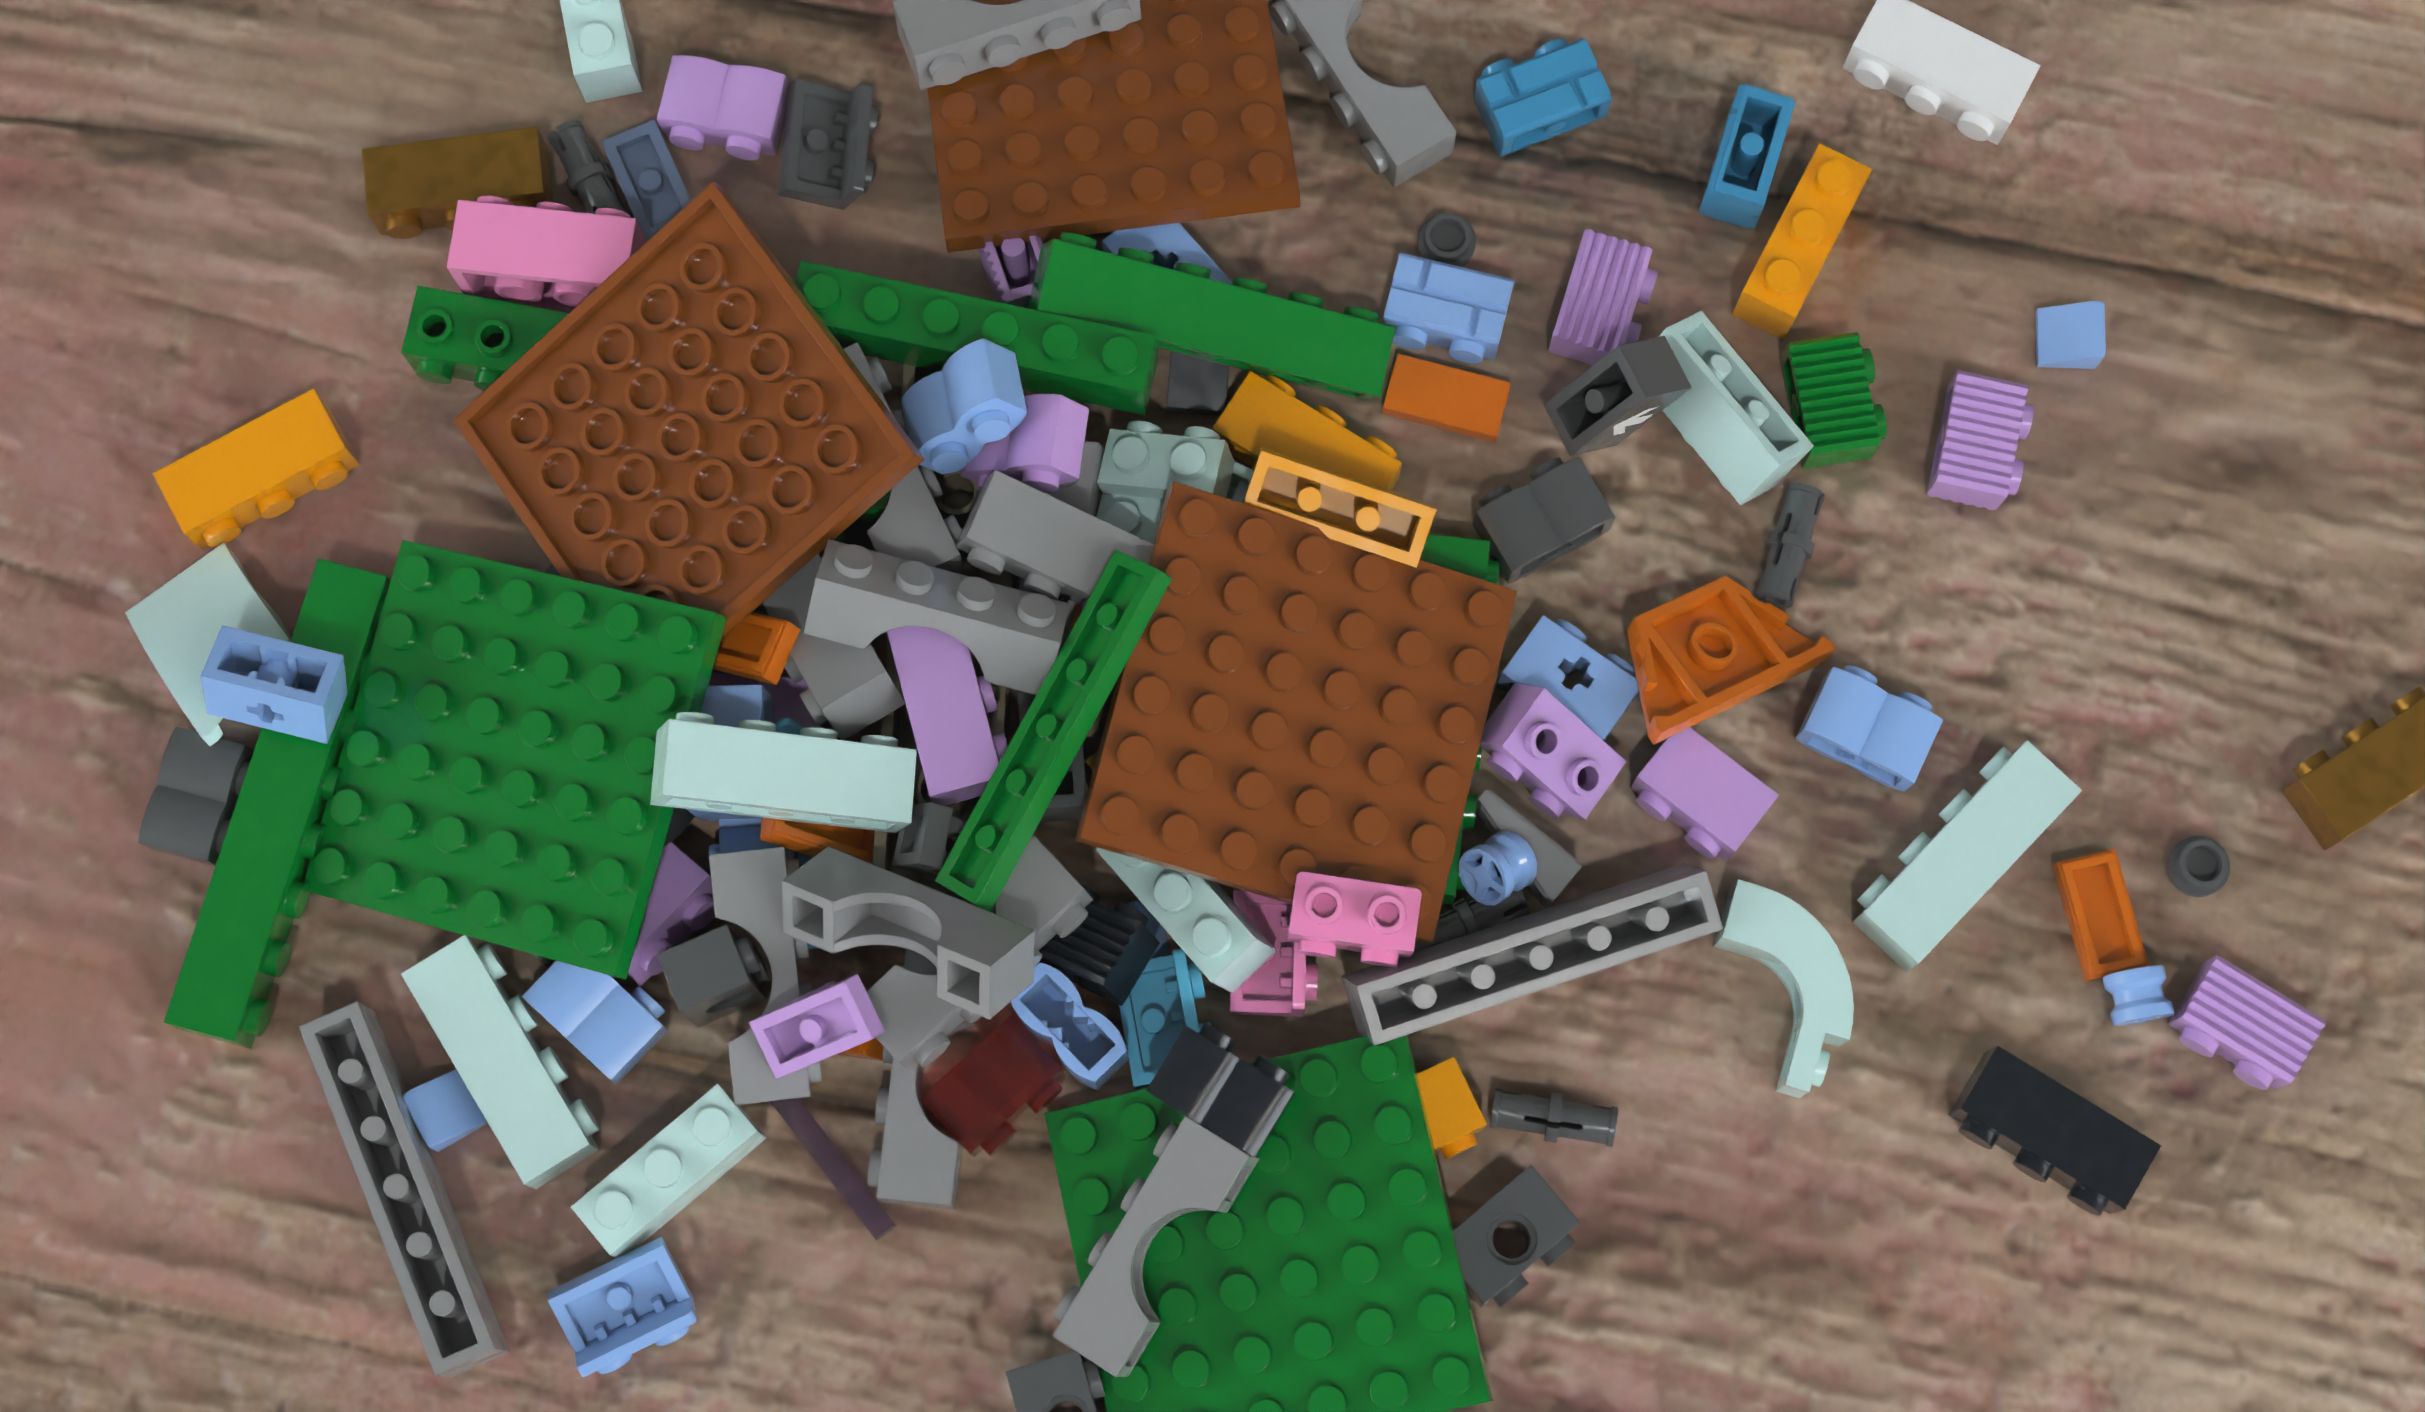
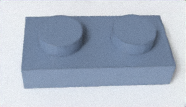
M655 119L601 141L634 218L637 219L646 241L651 239L691 202Z

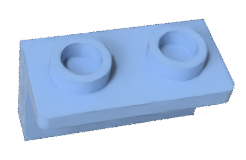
M662 1237L547 1292V1301L575 1352L576 1367L582 1377L596 1371L600 1374L615 1371L625 1365L631 1359L633 1353L653 1343L657 1346H663L678 1340L688 1332L690 1325L697 1321L694 1298Z

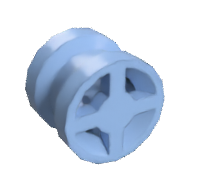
M1500 831L1487 839L1484 845H1476L1463 853L1459 861V875L1468 894L1477 902L1484 905H1497L1510 897L1512 891H1519L1534 881L1537 875V861L1532 848L1519 834L1512 831Z
M2163 965L2134 968L2102 977L2105 990L2113 995L2115 1007L2110 1013L2113 1026L2144 1023L2175 1015L2172 1002L2164 997L2162 984L2167 977Z

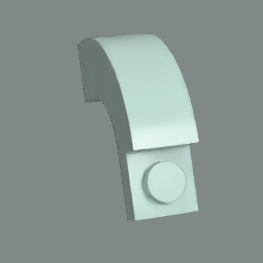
M1738 879L1729 889L1721 917L1723 930L1717 931L1713 947L1761 962L1770 968L1785 985L1793 1007V1028L1776 1092L1801 1098L1810 1092L1811 1085L1820 1087L1824 1080L1829 1064L1830 1052L1821 1049L1822 1044L1826 1043L1840 1047L1850 1040L1854 1014L1850 976L1836 943L1821 923L1805 908L1776 891Z

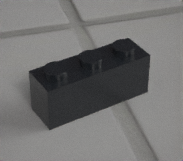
M1999 1046L1983 1054L1948 1116L1961 1123L1959 1132L1963 1136L1987 1149H1992L1994 1144L2016 1157L2013 1165L2018 1170L2040 1182H2046L2048 1178L2053 1179L2070 1190L2067 1198L2072 1203L2097 1216H2101L2103 1211L2112 1214L2126 1209L2162 1146Z

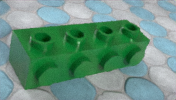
M417 286L401 353L414 371H416V375L424 380L439 384H450L452 378L473 381L475 387L485 391L569 313Z

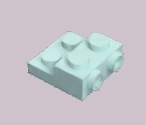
M1131 421L1128 423L1126 430L1110 429L1097 479V484L1102 492L1097 518L1153 544L1167 489L1174 481L1227 498L1235 461L1226 440H1220L1218 433L1200 426L1186 428L1184 436L1163 434L1160 427L1146 421Z

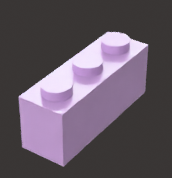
M920 626L899 627L887 631L931 801L945 806L981 796L1008 748L1005 734L1000 733L992 736L986 713L998 710L991 683L985 682L984 676H976L971 658L973 653L953 636L936 629Z

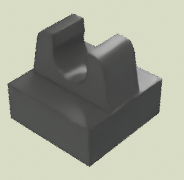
M933 802L913 805L912 823L899 830L892 867L913 873L940 871L949 856L945 850L948 835L959 837L966 822L952 815L954 808Z

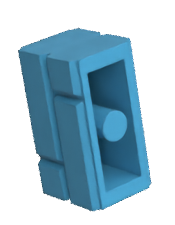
M1564 38L1552 40L1537 49L1535 57L1517 64L1510 58L1499 60L1482 71V77L1477 78L1474 92L1476 107L1484 125L1488 128V134L1500 157L1607 117L1612 100L1607 83L1601 70H1598L1597 61L1587 40L1584 38L1570 44Z
M1739 84L1728 113L1699 213L1747 229H1755L1766 202L1796 102L1795 100L1791 99V97L1747 84Z

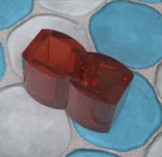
M1011 1015L984 1038L967 1057L945 1074L920 1100L973 1157L982 1150L989 1156H992L1017 1133V1130L1011 1124L1020 1114L1029 1107L1037 1114L1060 1094L1063 1088L1057 1081L1065 1072L1020 1022Z

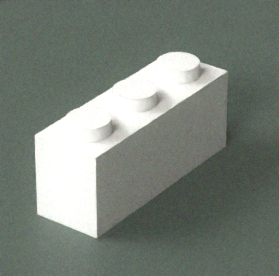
M1877 0L1853 43L1842 69L1852 73L1859 83L1868 88L1876 90L1885 89L1903 98L1906 104L1918 113L1924 115L1935 114L1957 125L1958 130L1962 134L1973 140H1988L1998 145L2041 65L1909 0Z

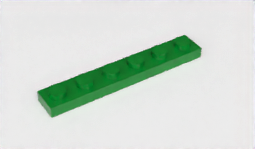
M1115 550L935 882L991 912L1172 580L1171 577L1155 567Z

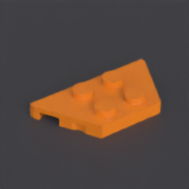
M1723 576L1636 616L1627 629V635L1648 738L1655 745L1828 661L1836 650L1835 645L1824 636H1821L1817 643L1792 629L1786 625L1790 615L1771 603L1757 600L1750 590L1727 576Z

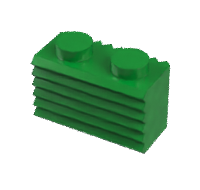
M1858 332L1787 342L1780 356L1792 420L1814 445L1800 460L1802 469L1871 459L1880 446L1881 439H1885L1887 434L1886 417L1881 404L1873 405L1869 384L1874 383L1875 365L1871 350L1869 348L1862 349Z

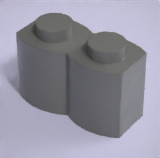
M1560 457L1549 460L1530 474L1532 481L1529 484L1514 490L1508 484L1492 490L1479 500L1478 504L1481 508L1475 512L1472 525L1481 540L1490 541L1489 553L1493 560L1499 561V570L1507 584L1530 575L1558 557L1592 542L1611 529L1615 515L1579 457L1563 463Z
M176 727L163 755L157 786L148 802L140 828L138 843L152 850L216 866L254 750L245 744L222 738L212 746H209L200 737L198 732Z

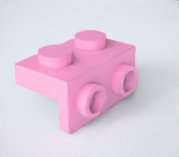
M1299 872L1296 876L1287 941L1299 943L1298 952L1305 955L1335 958L1336 949L1338 948L1361 952L1360 962L1366 964L1397 967L1398 958L1410 959L1414 952L1422 893L1417 888Z
M1233 890V902L1272 944L1277 952L1236 991L1230 992V1015L1303 1017L1305 1001H1317L1318 964H1306V955L1298 952L1299 943L1287 941L1292 904L1244 890Z

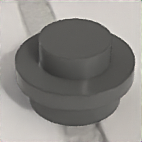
M1453 213L1437 214L1429 218L1422 225L1418 235V250L1422 258L1463 267L1474 254L1476 247L1475 231L1471 224L1459 215Z
M2192 836L2182 840L2173 847L2168 856L2167 871L2171 882L2182 893L2193 897H2206L2219 891L2225 885L2230 874V861L2224 848L2213 839L2204 836Z

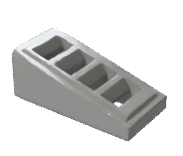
M1485 790L1478 798L1476 804L1478 818L1491 836L1500 831H1512L1528 842L1537 861V875L1528 887L1542 906L1545 908L1551 907L1577 876L1582 867L1580 866L1581 863L1491 790Z

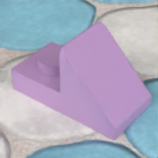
M858 974L837 983L834 981L828 982L749 1022L776 1079L870 1041L885 1032Z

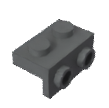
M795 79L788 85L778 196L844 210L858 197L867 192L873 176V162L871 159H867L868 141L875 131L878 119V108L872 104V84L860 82L850 92Z

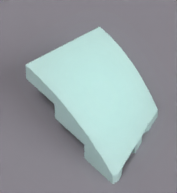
M224 542L125 612L143 648L171 694L200 737L209 746L216 743L223 735L218 725L223 718L207 714L201 674L221 626L224 625L288 642L291 641V637L279 615L252 586L240 561Z

